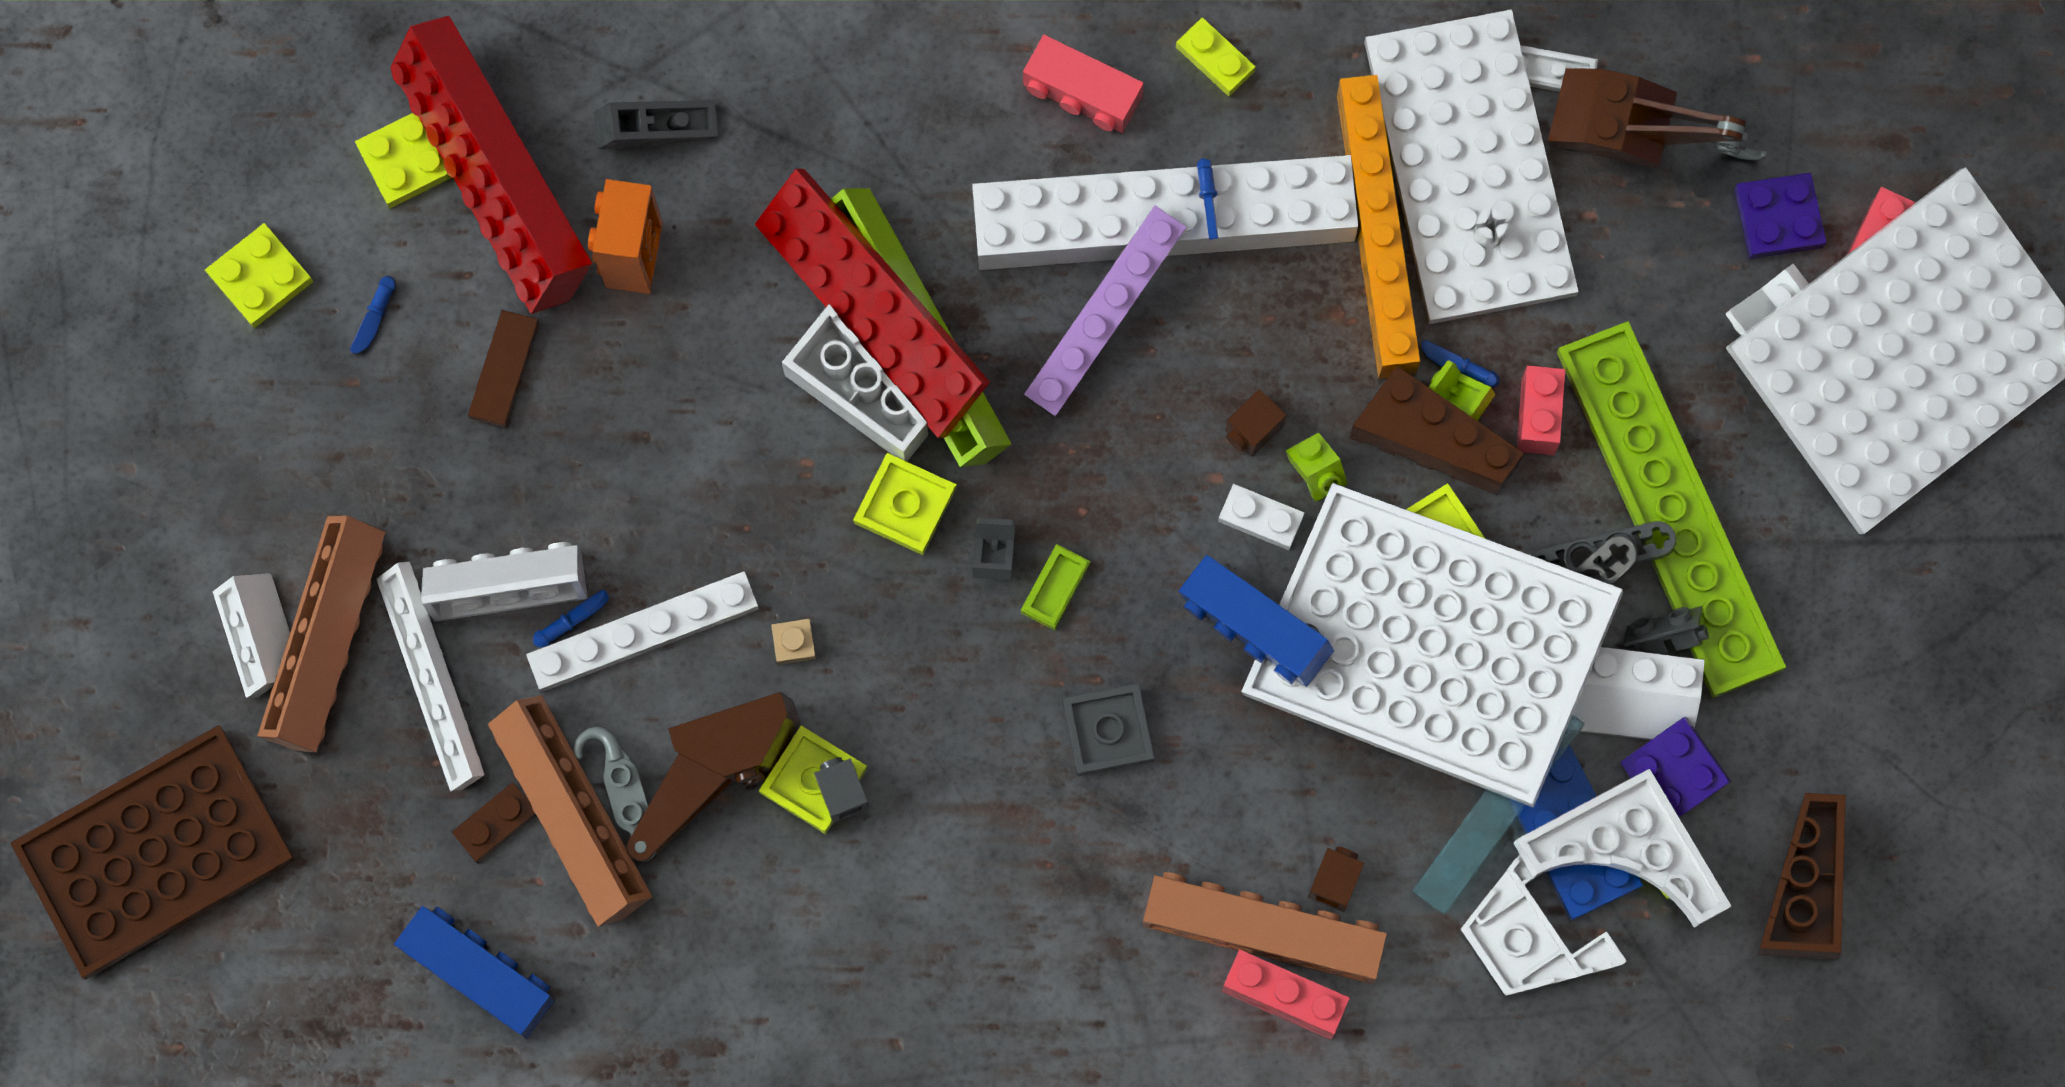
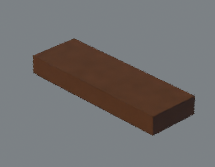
M501 310L468 412L469 419L503 428L507 427L540 324L538 319Z

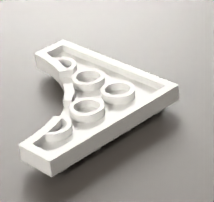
M1650 769L1529 832L1514 842L1515 847L1533 877L1553 869L1572 865H1600L1620 869L1646 880L1664 892L1684 912L1694 928L1731 907L1730 902Z

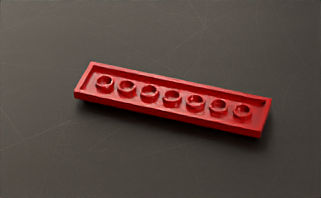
M795 169L755 222V226L825 307L830 304L841 321L859 339L860 344L869 355L878 362L888 378L901 390L925 419L926 425L937 438L947 437L989 385L990 381L805 169Z

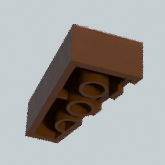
M1396 366L1353 424L1349 437L1357 442H1366L1379 447L1381 451L1395 456L1397 454L1417 462V465L1431 470L1433 468L1444 472L1453 479L1498 495L1517 469L1524 454L1398 366Z
M1805 793L1758 955L1839 959L1842 948L1846 795Z

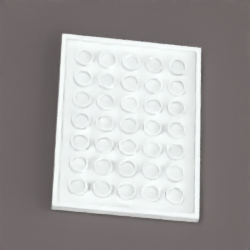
M1965 167L1959 169L1728 345L1726 349L1858 534H1865L2065 379V306Z
M1332 483L1279 605L1327 638L1335 651L1307 687L1296 680L1292 685L1284 681L1273 671L1276 666L1267 659H1264L1262 663L1255 660L1241 692L1244 696L1534 808L1621 600L1623 590Z

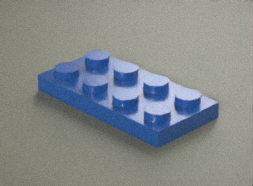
M1571 746L1557 751L1534 808L1513 799H1507L1525 834H1528L1597 796ZM1572 865L1545 872L1570 921L1584 916L1643 886L1638 876L1608 866Z

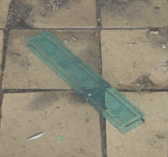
M1573 715L1548 774L1585 725ZM1486 789L1412 891L1446 915L1526 804Z

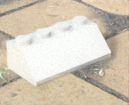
M569 542L553 543L548 546V550L534 552L532 548H518L510 551V555L495 557L494 554L489 553L478 554L471 558L472 561L456 563V560L444 559L434 562L433 567L423 568L422 605L434 622L588 599L582 553L578 545L571 546Z
M1600 647L1566 730L1650 741L1683 717H1687L1695 729L1701 701L1704 660Z

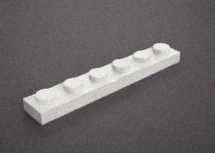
M400 562L376 580L450 792L463 790L485 774L443 658V652L436 638L430 616L422 605L418 581L415 578L410 562Z
M745 571L526 655L538 688L542 693L759 610Z

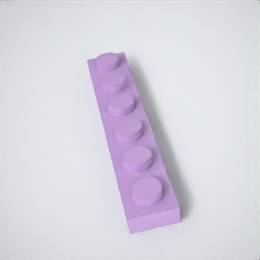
M1154 205L1024 393L1025 396L1054 416L1057 415L1186 229V226Z

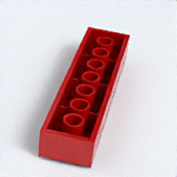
M450 16L410 26L390 67L392 77L396 84L400 85L409 100L411 111L419 117L426 130L430 144L436 147L444 161L447 174L455 180L462 193L465 205L472 210L479 222L482 235L489 240L495 250L499 265L503 270L507 271L515 285L518 298L525 303L531 314L569 302L593 264Z

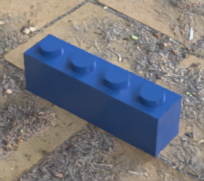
M1207 554L1178 590L1186 601L1183 607L1190 614L1201 621L1205 616L1216 623L1213 627L1216 632L1230 642L1236 637L1246 645L1243 650L1259 663L1267 659L1276 666L1273 671L1291 685L1296 680L1307 687L1335 651L1327 638Z
M422 905L394 945L527 1040L555 1001L547 994L551 987L534 974H531L526 979L515 970L519 964L503 952L499 951L495 957L486 951L484 946L487 941L472 930L467 929L462 934L452 926L455 919L436 906L431 912Z

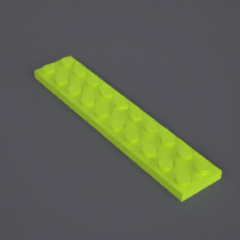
M1629 321L1559 347L1557 355L1565 369L1634 526L1661 521L1671 526L1675 533L1676 545L1673 552L1662 559L1651 561V564L1672 610L1681 607L1692 609L1702 606L1700 625H1706L1709 639L1703 640L1702 645L1691 647L1690 650L1694 659L1704 660L1703 679L1712 699L1784 671L1786 665ZM1660 530L1652 532L1653 538L1643 541L1642 544L1643 546L1655 544L1656 549L1659 550L1664 548V541L1670 538L1668 535L1662 536Z

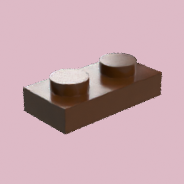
M512 782L451 833L475 862L479 864L537 815L534 813L531 803Z

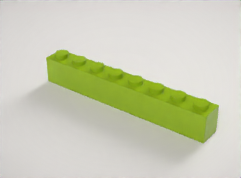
M843 188L831 200L953 339L870 188ZM983 392L949 435L943 437L959 467L985 465L1012 445Z

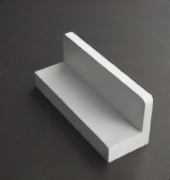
M269 573L232 576L213 591L246 698L260 697L273 687L290 635L273 577Z

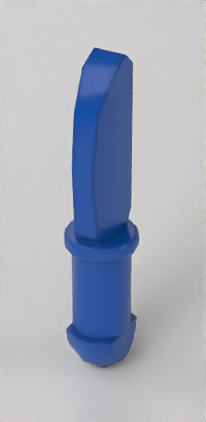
M1201 158L1197 162L1200 186L1199 197L1204 199L1209 239L1212 240L1219 238L1213 200L1218 195V192L1215 190L1211 161L1207 158Z
M385 276L379 281V286L372 302L367 306L368 312L365 314L351 344V354H357L366 349L375 337L381 316L385 315L384 310L392 292L396 289V281L392 276Z
M1429 340L1422 341V350L1427 358L1443 367L1446 361L1449 360L1457 365L1461 374L1492 388L1499 385V376L1493 370L1489 371L1471 362L1469 358L1464 360L1463 357Z
M600 590L567 612L566 615L561 614L559 619L541 631H536L533 636L534 645L544 648L568 630L572 631V626L585 620L605 605L609 600L606 590Z

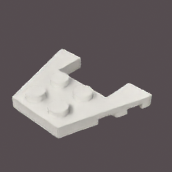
M1520 854L1461 928V931L1505 996L1615 968L1627 962L1607 931L1575 953H1570L1525 887L1527 883L1538 876H1532Z

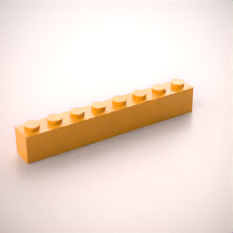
M1378 76L1342 78L1339 81L1337 100L1345 155H1351L1358 220L1357 237L1378 379L1388 378L1396 366L1409 375H1416L1420 364V356Z

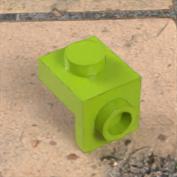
M1449 360L1446 361L1441 370L1434 374L1428 387L1477 421L1495 396L1492 387L1461 374L1457 365Z
M1320 433L1286 450L1290 463L1307 483L1310 495L1314 501H1319L1326 497L1332 483L1342 487L1347 485L1341 459Z

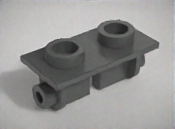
M1702 606L1692 609L1688 607L1677 608L1668 615L1655 619L1651 617L1640 618L1627 626L1623 644L1625 647L1629 646L1630 651L1661 655L1669 653L1666 640L1669 639L1672 640L1676 651L1702 645L1703 640L1709 639L1706 625H1700Z

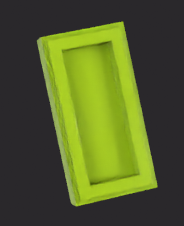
M1056 544L1021 608V614L1055 631L1085 576L1091 561Z

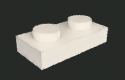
M1233 484L1218 522L1290 550L1304 517V512Z

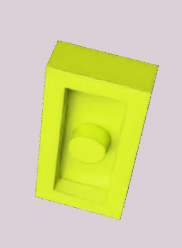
M1203 17L1176 42V48L1228 96L1233 94L1255 73L1256 66Z

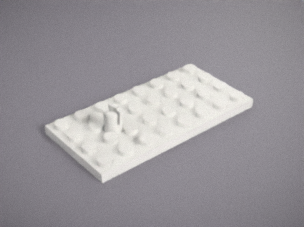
M1512 9L1365 37L1364 43L1371 74L1378 76L1388 149L1428 324L1577 296V283Z

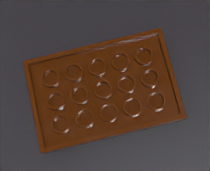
M220 725L10 843L79 974L85 980L295 861L224 729Z

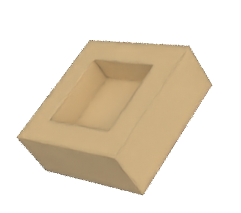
M810 619L771 624L777 665L816 659Z

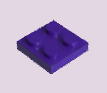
M1811 172L1736 184L1734 189L1749 259L1824 248L1826 238Z
M1683 717L1620 762L1630 778L1650 769L1679 818L1732 782L1687 717Z

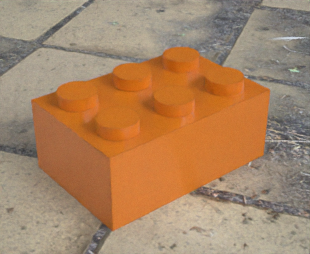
M606 179L604 191H598L595 200V214H599L597 228L591 227L588 237V250L592 251V260L594 263H597V274L601 275L605 288L650 294L663 228V221L652 185Z

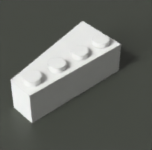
M829 304L782 361L784 374L890 454L908 462L929 435L927 422L901 390L888 378L883 368L869 355L860 344L859 339L846 327Z

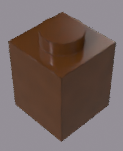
M1259 389L1227 419L1225 431L1228 434L1226 438L1235 449L1240 452L1246 450L1253 457L1285 426L1287 415Z
M1339 846L1336 847L1335 851L1327 848L1308 898L1345 912L1364 865V862L1357 860L1358 854Z

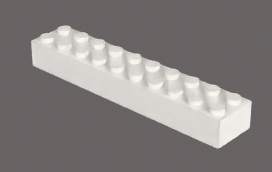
M1351 155L1213 165L1215 190L1218 192V195L1213 200L1219 238L1212 240L1209 239L1204 199L1199 197L1200 186L1197 167L972 184L979 270L1117 260L1154 205L1186 226V229L1167 256L1355 242L1358 220Z

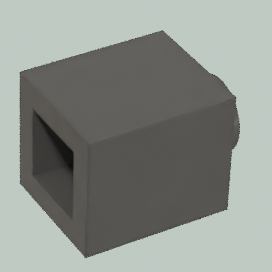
M838 757L820 765L821 770L815 772L814 775L833 823L870 809L851 758L843 761L841 757Z

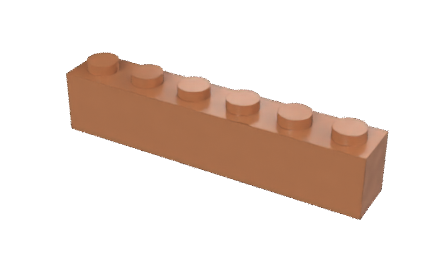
M327 516L257 735L258 737L294 751L317 752L318 745L325 736L324 726L329 710L337 697L336 688L341 672L348 663V650L352 637L360 624L359 615L362 605L371 589V577L374 567L383 551L382 542L385 531L350 516Z
M539 695L516 700L488 723L496 743L505 755L515 778L523 788L534 813L542 823L552 846L556 849L568 871L571 881L575 884L597 927L621 921L651 899L652 895L543 696Z
M1164 872L1163 877L1154 875L1142 927L1236 951L1240 949L1252 955L1372 985L1376 981L1387 935L1385 932L1378 931L1379 925L1362 920H1356L1355 925L1340 922L1341 916L1327 911H1317V915L1301 912L1302 906L1287 901H1279L1278 906L1264 903L1263 896L1251 892L1241 891L1240 896L1224 893L1225 887L1211 882H1202L1201 887L1186 883V877L1175 873Z

